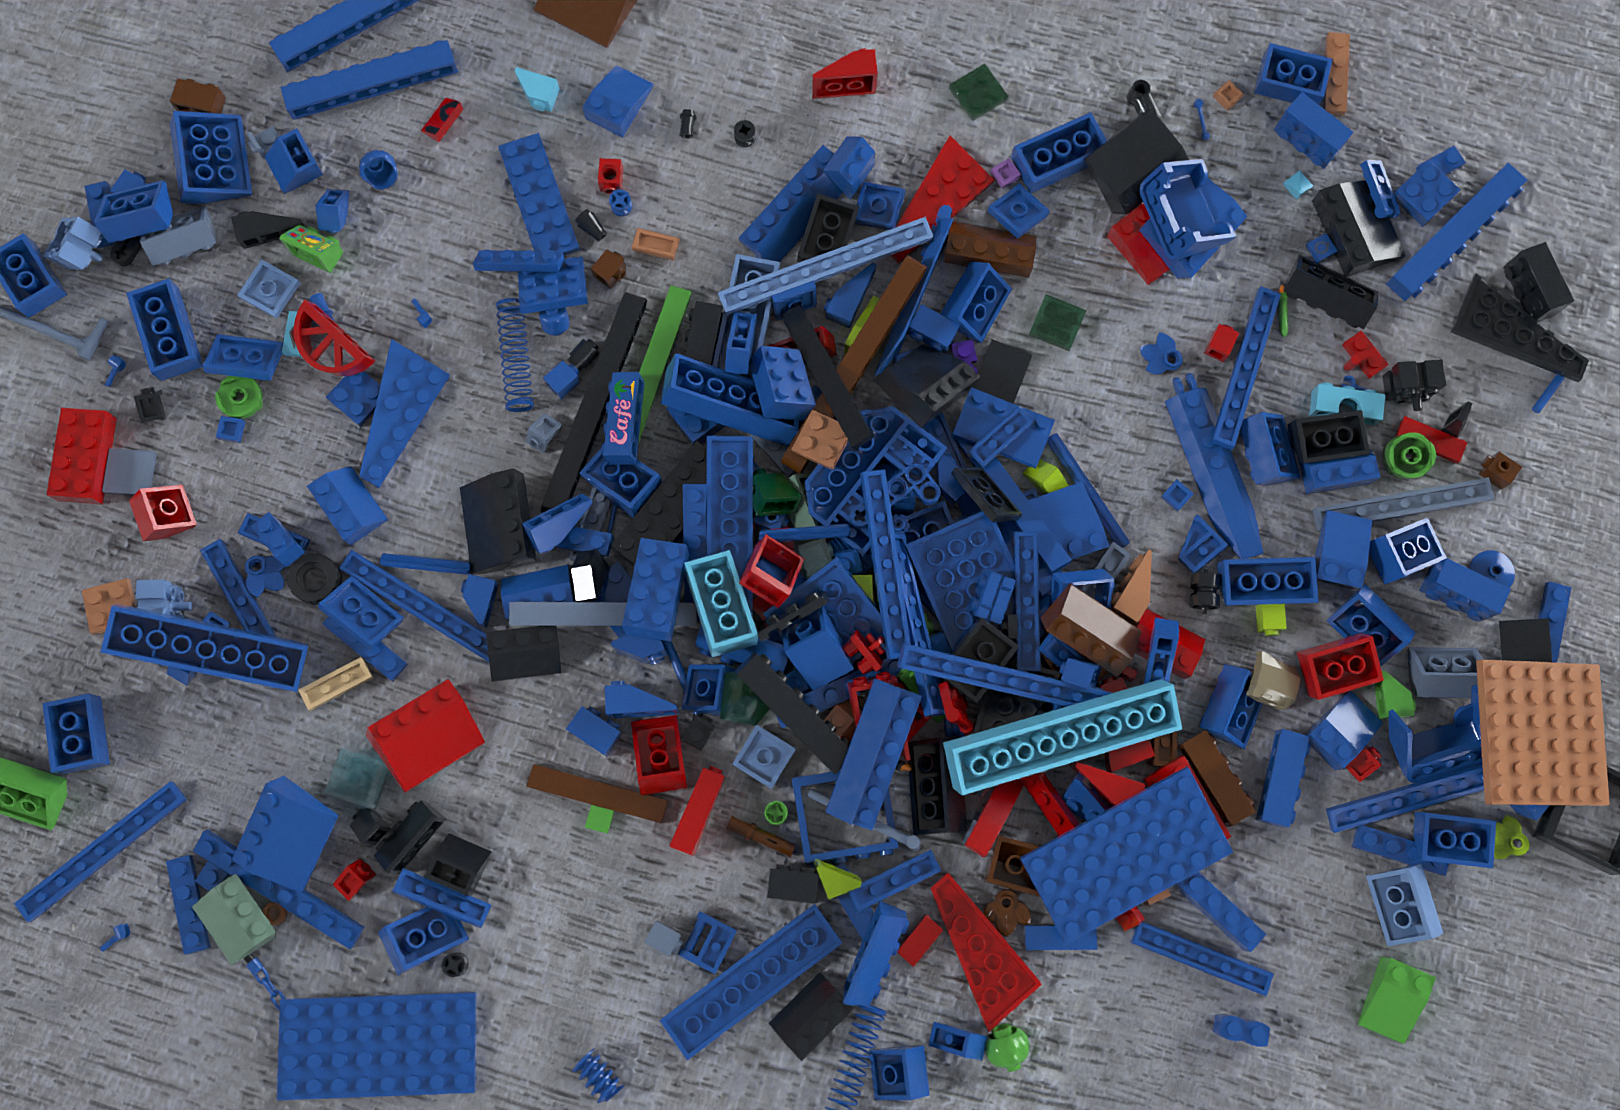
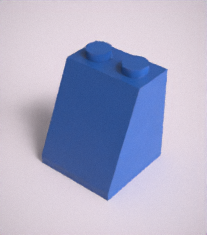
M823 606L802 619L794 618V622L782 630L784 652L812 690L823 687L832 680L845 676L854 670L852 657L848 656L844 651V642Z

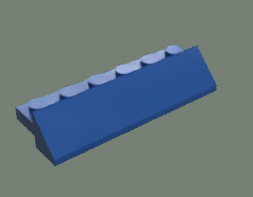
M822 145L739 237V242L756 254V258L781 262L804 236L817 193L837 199L843 193L823 171L834 155L826 146Z
M874 678L827 805L826 813L850 825L854 824L873 830L922 698L921 695Z

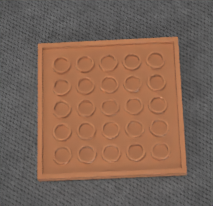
M1477 660L1485 804L1610 806L1599 664Z

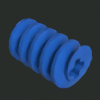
M593 1048L576 1063L572 1071L573 1073L582 1071L578 1079H588L585 1088L594 1086L591 1092L592 1096L600 1093L597 1101L599 1104L604 1101L608 1102L625 1085L616 1086L619 1077L610 1079L613 1070L604 1071L607 1062L598 1064L597 1062L601 1055L592 1056L591 1054L595 1049Z

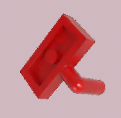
M1362 330L1342 344L1343 348L1351 356L1344 364V370L1346 371L1359 366L1368 379H1370L1389 365Z

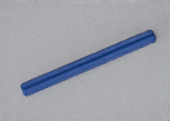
M1057 433L1051 435L1047 443L1074 483L1083 482L1102 525L1114 543L1124 548L1130 543V540Z

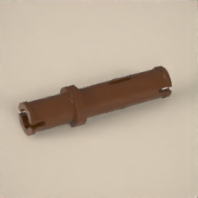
M731 816L726 828L744 836V840H753L788 857H791L796 846L795 843L756 827V824L753 822L749 824L734 816ZM767 838L777 842V844L767 841Z

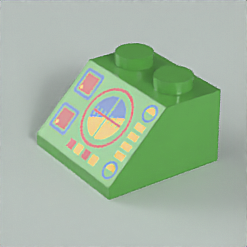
M298 225L282 234L279 238L293 256L330 274L344 252L339 246L338 240L331 236L324 237L320 235L319 231L310 226L305 228Z

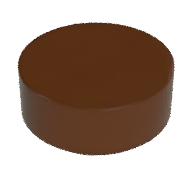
M275 902L267 903L262 909L271 926L282 924L288 915V911Z

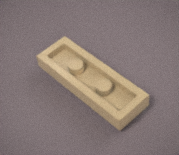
M360 657L299 689V692L307 709L312 711L373 679V676L364 658Z

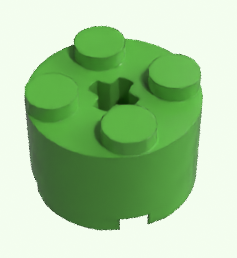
M1406 433L1399 435L1387 442L1383 450V464L1387 472L1394 477L1400 479L1421 477L1435 463V447L1422 434ZM1407 453L1412 454V459L1406 458L1405 455Z

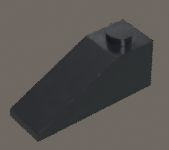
M244 211L231 217L236 240L243 249L279 240L282 234L298 225L307 228L301 219L255 211Z

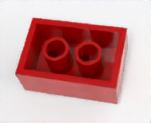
M1359 633L1297 652L1307 695L1317 700L1384 681L1374 639L1371 635Z

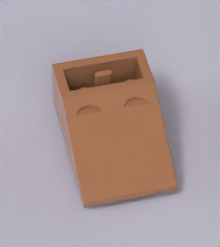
M1148 550L1145 554L1140 553L1133 560L1129 567L1131 573L1128 572L1123 577L1117 587L1120 591H1117L1111 597V610L1133 625L1138 623L1150 603L1151 550Z

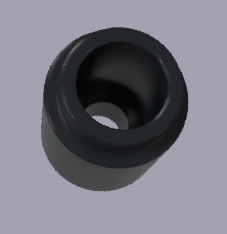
M590 338L587 341L582 339L569 353L570 357L567 361L581 372L583 368L586 369L600 354L597 351L599 346Z

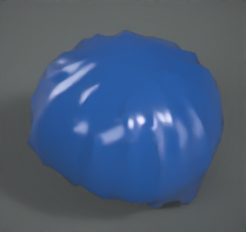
M376 149L362 157L359 164V173L365 182L377 190L387 189L396 182L398 178L394 157L388 152Z

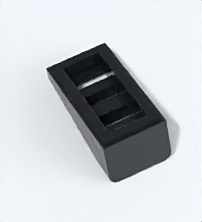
M1468 401L1448 416L1441 431L1458 438L1467 422L1473 403Z

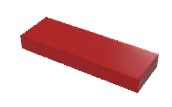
M1406 416L1401 419L1395 435L1396 437L1406 433L1422 434L1434 445L1437 456L1456 464L1461 461L1468 443Z

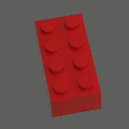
M61 408L47 496L58 502L103 505L105 493L102 492L109 448L113 446L116 417L104 410Z

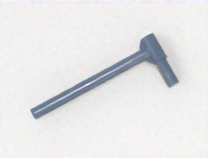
M0 306V316L77 348L78 356L87 361L91 360L100 343L99 339L109 321L100 317L91 336L83 338L81 341Z
M812 788L808 793L809 798L823 805H828L829 796ZM876 820L873 829L907 845L913 851L921 849V841L918 837L909 836Z

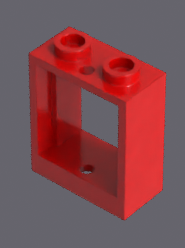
M765 534L755 546L739 584L779 608L790 596L804 558ZM760 556H763L787 572L783 583L756 567Z

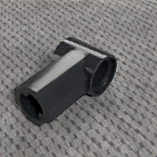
M1142 79L1136 80L1127 93L1128 103L1134 106L1138 116L1148 108H1152L1158 117L1161 118V114L1150 94V84ZM1135 91L1141 92L1142 95H1138Z

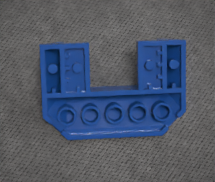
M894 406L874 410H861L860 412L874 438L856 450L851 447L848 441L833 470L818 464L805 481L809 515L823 526L849 524L850 536L839 538L853 549H857L858 553L862 556L871 548L868 526L863 529H857L850 523L851 510L864 500L857 493L862 487L860 473L875 471L884 458L900 471H903L909 465L920 464L929 473L947 450L945 445L920 428ZM913 470L909 473V477L913 481H918L922 478L919 471ZM857 512L855 521L861 520L864 522L866 512L861 515Z

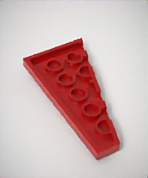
M950 135L896 227L926 217L931 229L933 224L937 226L935 220L941 206L949 205L953 210L950 218L955 217L991 186L994 179ZM922 244L890 256L900 264L906 256L912 254Z
M946 873L930 887V890L987 1031L990 1032L1036 991L1042 983L953 877Z

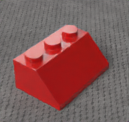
M1147 608L1138 623L1134 625L1142 631L1135 654L1146 660L1148 659L1155 618L1166 619ZM1179 626V639L1171 673L1183 679L1191 677L1201 658L1206 639Z

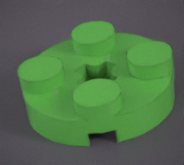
M228 376L220 383L221 387L218 392L216 391L215 400L218 408L231 418H248L263 406L262 389L252 378ZM238 392L244 394V397L241 401H234V398L237 397Z

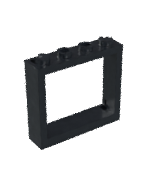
M1607 766L1608 781L1620 787V772ZM1550 805L1541 815L1533 834L1534 838L1609 875H1620V833L1607 863L1554 837L1566 805Z

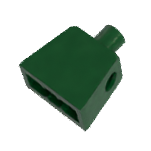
M764 468L755 470L753 473V508L757 516L795 514L802 496L788 479L781 473L767 474Z

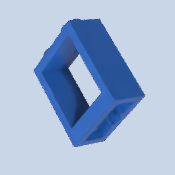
M1104 569L1053 573L1049 607L1070 583L1073 585L1096 583L1094 599L1111 610V596L1115 582L1114 578Z

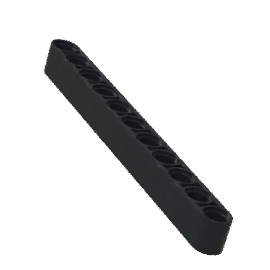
M625 292L544 496L540 509L541 513L562 504L574 496L581 477L580 471L586 465L606 413V404L610 401L609 381H612L613 373L622 372L647 306L646 298Z

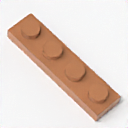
M1328 32L1326 36L1325 57L1331 58L1333 61L1323 98V109L1332 115L1344 116L1347 112L1350 34Z

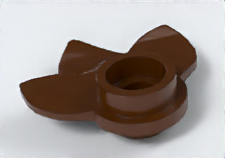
M1009 889L999 891L995 896V900L988 903L983 912L990 922L996 923L998 931L1004 937L1014 932L1017 923L1029 925L1031 921L1027 905L1018 901L1015 892ZM1007 898L1011 903L1004 905L1002 900Z

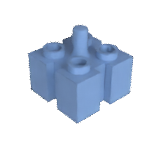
M69 217L62 218L55 231L53 240L50 241L42 257L67 270H74V268L76 270H83L90 264L92 259L98 263L103 259L102 254L92 250V247L97 248L102 239L100 237L101 232L96 226L79 217H71V219Z
M137 580V608L183 617L179 611L192 610V603L184 602V592L181 587L172 585L167 580Z

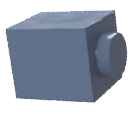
M657 920L644 943L667 956H671L672 952L677 954L683 941L680 940L681 933Z

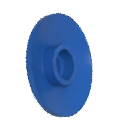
M1483 551L1477 554L1469 565V569L1508 588L1514 582L1515 571L1513 564L1507 556L1498 551ZM1493 567L1497 569V575L1493 573Z

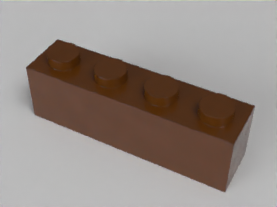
M1204 730L1177 745L1182 755L1186 757L1226 827H1230L1256 812L1253 808L1255 804L1248 794L1245 795L1242 790L1240 778L1235 773L1233 774L1228 767L1230 763L1223 753L1220 754L1217 749L1215 737Z

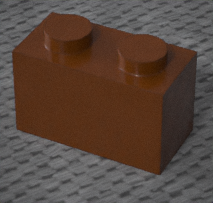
M177 78L169 102L176 111L221 114L226 97L220 88L214 84L207 83L205 85L193 79L183 80Z

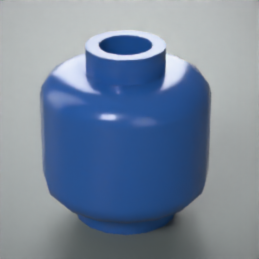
M565 307L539 311V320L545 333L558 336L569 328L570 321Z

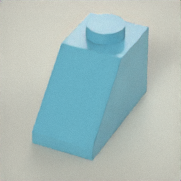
M516 67L515 74L530 105L538 111L546 110L551 112L560 90L557 79Z

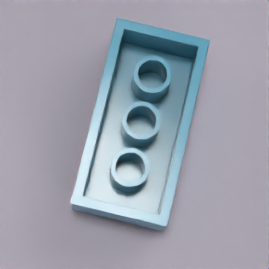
M730 550L686 562L685 575L711 656L716 657L757 645V631L742 585L739 584L740 579Z

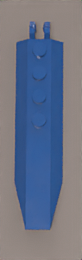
M949 205L941 206L935 220L937 226L933 224L931 228L934 236L933 240L930 241L929 245H924L920 255L924 257L921 263L927 266V270L896 321L873 379L885 370L894 359V356L901 350L908 327L917 312L954 220L950 218L953 210Z
M1188 373L1185 379L1190 391L1184 392L1180 378H1173L1172 382L1177 395L1166 400L1165 404L1212 525L1240 559H1248L1263 554L1255 510L1230 449L1211 442L1218 416L1207 388H1197L1193 374Z

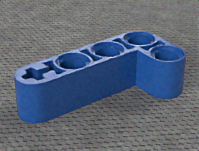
M920 464L909 465L887 482L891 508L912 492L921 503L927 506L935 504L940 496L939 486ZM913 470L919 471L922 478L918 481H913L910 479L909 473ZM894 484L901 485L903 488L902 494H893L890 490L891 486ZM928 488L933 489L936 496L933 499H927L924 497L923 491ZM864 500L850 512V523L857 529H863L868 526L866 515L864 516V522L861 520L855 521L857 512L860 515L866 512Z

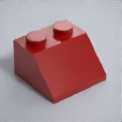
M183 484L142 488L129 500L143 541L165 539L197 525Z

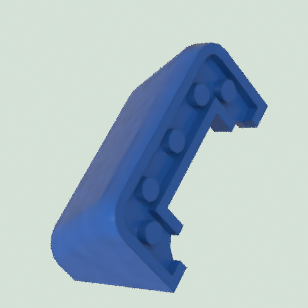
M1203 159L1162 163L1140 186L1141 198L1163 250L1170 260L1182 259L1227 244L1236 237L1230 223L1225 221L1215 223L1200 189L1208 178V171Z

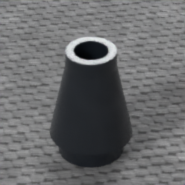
M586 209L576 218L577 227L592 236L597 242H600L607 235V232L593 211L590 212Z

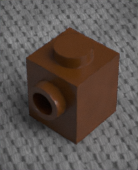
M606 249L591 267L593 277L611 289L626 274L625 259L618 252L614 251L612 253Z
M1499 451L1493 456L1488 455L1481 463L1483 468L1479 475L1483 478L1489 477L1490 482L1502 490L1513 482L1522 466Z

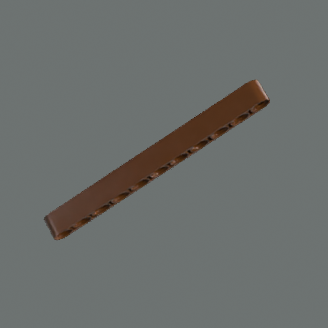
M906 256L837 368L850 394L927 270V266L910 256ZM822 393L812 410L835 420L836 417ZM809 415L781 460L782 464L799 474L804 471L810 460L794 453L791 449Z

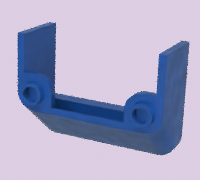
M1477 685L1472 686L1471 704L1461 706L1456 710L1453 723L1414 735L1411 728L1403 722L1393 709L1389 710V740L1402 773L1409 782L1417 783L1482 763Z

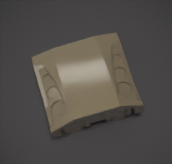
M1256 651L1257 657L1249 691L1247 690L1246 695L1257 702L1275 709L1286 710L1297 698L1301 678L1296 667L1277 660L1268 653Z

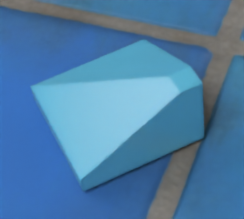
M1300 170L1283 183L1296 200L1314 187Z

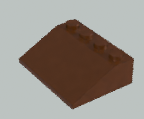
M537 0L534 11L608 48L637 0Z

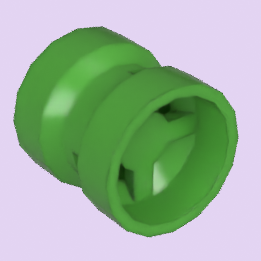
M772 801L766 806L764 811L765 818L770 824L781 825L787 820L788 809L782 802Z

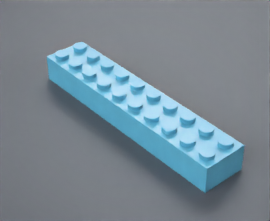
M1160 679L944 742L943 745L952 786L961 795H965L1182 730L1174 684Z

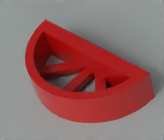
M307 300L303 301L295 317L294 340L300 355L309 365L331 375L352 376L368 369L376 361L316 304ZM312 320L321 327L311 328ZM328 334L313 351L310 336ZM334 341L335 367H327L319 360V357ZM342 347L355 359L354 361L343 365Z

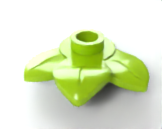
M1505 815L1502 824L1496 822L1494 858L1505 859L1510 855H1524L1529 849V840L1522 834L1520 822L1510 815ZM1513 840H1519L1521 847L1516 848L1513 845Z

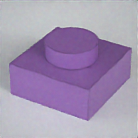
M1009 158L993 167L990 171L1002 189L1021 177V173Z

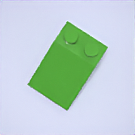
M1380 957L1358 1025L1404 1044L1429 1000L1436 977L1395 959Z

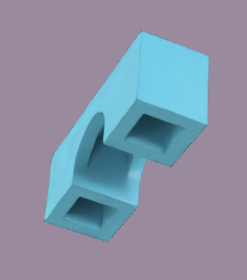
M1321 383L1312 390L1309 416L1336 414L1339 412V405L1345 404L1353 411L1362 410L1365 425L1376 426L1383 420L1385 394H1380L1376 390L1360 391L1352 386L1340 388L1334 387L1331 383Z

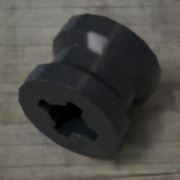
M741 120L735 125L734 138L736 144L741 147L753 145L756 137L755 126L752 122Z
M455 952L444 957L441 968L446 976L458 977L467 971L469 961L465 954Z

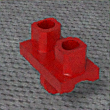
M858 629L851 634L850 639L844 644V651L850 657L858 651L861 652L864 658L858 661L856 665L863 674L873 669L877 671L882 667L883 660L879 655L885 652L880 645L884 638L879 636L875 639L871 633L867 634L864 638Z

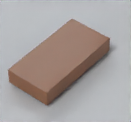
M637 228L631 248L632 251L674 261L680 240L677 237Z

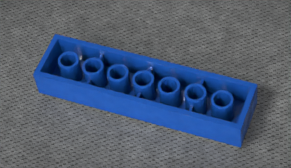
M115 603L111 606L100 653L297 692L309 644Z

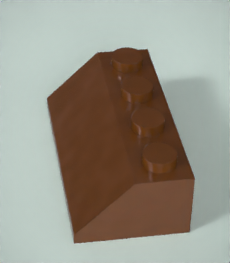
M953 221L949 229L943 263L966 267L970 261L989 263L996 272L1029 278L1033 269L1036 252V236L1024 234L1017 239L1010 231Z
M1071 583L1041 617L1047 632L1116 677L1133 660L1142 633L1139 628Z
M998 835L989 858L984 882L1040 897L1020 860V857L1040 846Z

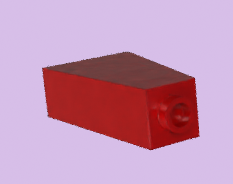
M1115 676L1102 680L1103 685L1099 687L1103 688L1102 690L1114 693L1127 689L1123 677L1116 680ZM1149 739L1105 752L1106 771L1111 773L1155 756Z
M709 766V769H702L669 847L695 856L726 779L724 775H721L722 770L713 766Z

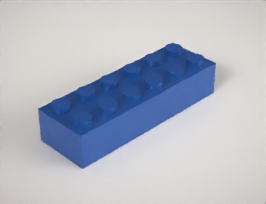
M675 353L666 369L661 400L663 405L784 446H788L798 432L799 420L764 418L754 380L731 372H725L723 369Z

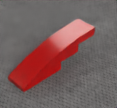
M1019 779L995 786L964 846L983 858L987 856L1024 786Z

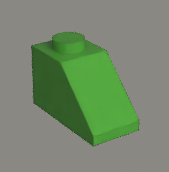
M1382 671L1384 681L1374 683L1379 719H1389V710L1392 709L1400 718L1415 716L1416 702L1412 698V693L1389 673Z

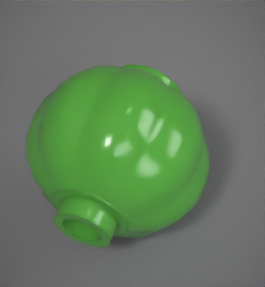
M1009 1023L995 1026L992 1029V1033L988 1035L985 1052L988 1060L993 1065L1007 1068L1008 1072H1013L1020 1069L1021 1063L1026 1060L1030 1044L1023 1030L1018 1027H1012Z

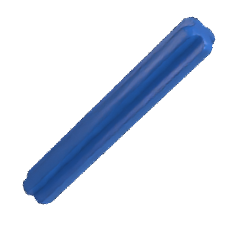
M849 524L763 530L759 532V540L765 534L778 542L850 536L851 531Z
M386 553L381 554L380 564L386 567L465 575L470 574L471 565L466 561Z

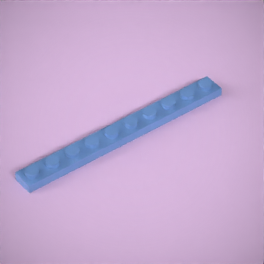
M926 217L717 292L725 315L772 299V295L810 281L816 283L933 240L934 236Z

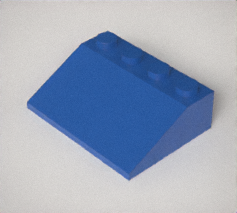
M173 111L170 131L180 203L205 204L252 196L241 115Z
M1209 178L1200 187L1216 224L1223 221L1228 222L1235 231L1248 217L1238 203ZM1151 219L1139 229L1177 278L1193 277L1220 247L1218 246L1182 259L1170 260L1163 250Z
M1083 482L1028 500L1071 559L1109 547L1103 525ZM1013 521L1003 522L1015 549L1014 532L1021 531ZM1038 556L1039 570L1045 568L1046 565Z
M286 776L279 777L265 784L232 860L253 875L302 892L309 881L339 815Z

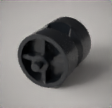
M1204 569V573L1191 574L1190 588L1194 590V593L1190 594L1189 607L1202 610V614H1207V610L1219 609L1220 594L1217 593V590L1221 587V576L1208 573V569Z

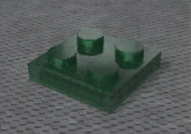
M985 63L949 84L950 91L972 121L1006 102L1009 97Z
M1045 294L1029 336L1070 351L1087 310Z

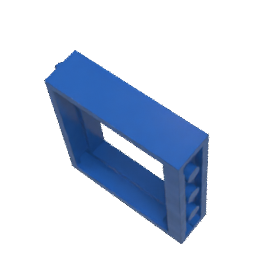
M840 770L836 775L832 772L792 778L805 863H810V867H815V859L823 862L824 860L833 859V863L846 862L848 856L856 855L857 860L871 858L870 853L880 852V856L894 854L893 849L899 848L898 841L889 837L890 842L811 855L801 788L836 782ZM888 788L883 801L886 823L895 829Z

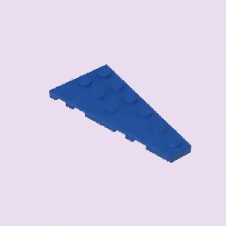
M392 339L359 474L360 478L377 488L381 487L450 377V374Z

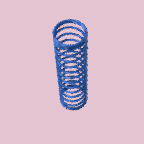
M505 298L497 301L495 304L496 309L499 310L496 315L499 318L497 324L500 326L498 333L501 335L499 341L502 343L499 348L503 351L500 355L503 359L501 365L505 368L502 374L506 376L503 379V383L506 384L504 391L507 393L504 398L508 401L505 404V409L510 412H524L534 407L533 398L520 397L508 400L506 397L509 394L528 395L533 391L531 389H517L508 392L506 387H527L532 382L520 380L508 384L505 382V379H524L530 377L531 374L528 372H517L506 375L504 371L506 369L513 371L527 370L530 368V365L514 364L505 367L503 363L505 361L514 363L525 362L530 358L525 355H518L505 359L502 355L504 353L524 354L529 349L514 347L504 351L502 346H522L527 344L528 341L525 339H512L502 342L501 338L503 336L507 338L526 336L527 332L520 331L519 329H523L527 325L517 322L524 320L526 317L522 314H516L521 313V311H517L520 310L519 306H498L507 302L519 303L518 298ZM500 312L511 314L502 318L499 317ZM512 316H522V317H524V318L517 319V320L504 319V318L512 317ZM503 320L513 323H508L501 326L499 322ZM515 324L524 325L523 327H518V328H508V327H506V326L515 325ZM502 328L508 329V330H517V331H510V332H507V333H504V334H502V333L500 332V330H501ZM511 333H525L524 335L520 336L507 335ZM513 341H525L522 344H508ZM515 349H525V350H526V351H523V352H508V351H510V350H515ZM519 357L527 358L525 360H509ZM515 366H528L526 368L521 369L511 368ZM517 374H528V376L512 377ZM522 382H527V383H529V384H526V385H512V384H515V383H522ZM518 391H531L528 393H514ZM515 404H530V406L522 408L509 407Z
M872 1005L857 1006L879 1016L880 1018L866 1016L859 1013H855L854 1015L867 1022L872 1023L873 1025L879 1028L870 1027L852 1022L851 1024L874 1035L875 1037L866 1036L854 1032H848L850 1035L859 1038L872 1046H866L853 1043L850 1041H845L846 1044H849L869 1054L870 1056L861 1055L845 1050L842 1051L843 1053L852 1056L864 1062L867 1065H861L848 1062L845 1060H839L841 1063H844L862 1072L864 1075L836 1069L838 1072L857 1080L861 1084L846 1082L836 1078L833 1079L834 1081L855 1090L859 1094L845 1092L835 1088H830L832 1091H835L841 1095L848 1097L855 1103L840 1101L837 1099L827 1097L828 1100L838 1103L848 1108L849 1110L853 1109L847 1105L858 1104V1102L849 1095H861V1092L853 1086H864V1083L854 1076H867L866 1072H864L858 1067H870V1064L867 1061L859 1057L872 1058L873 1055L863 1048H876V1046L872 1042L864 1038L874 1040L879 1039L877 1034L873 1033L868 1029H882L880 1025L869 1019L884 1021L885 1018L883 1016H886L887 1013L885 1010ZM826 1106L824 1107L827 1110H835Z

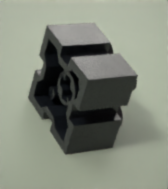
M1443 359L1425 360L1418 363L1416 361L1398 362L1392 367V370H1388L1382 376L1386 401H1394V403L1399 404L1407 402L1408 398H1412L1413 411L1415 412L1423 410L1422 402L1429 401L1433 395L1438 394L1446 386Z

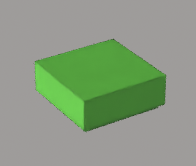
M591 805L585 828L608 834L615 811Z

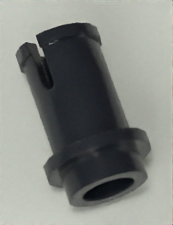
M684 109L680 114L681 128L679 136L684 139L693 138L694 121L697 119L695 111Z

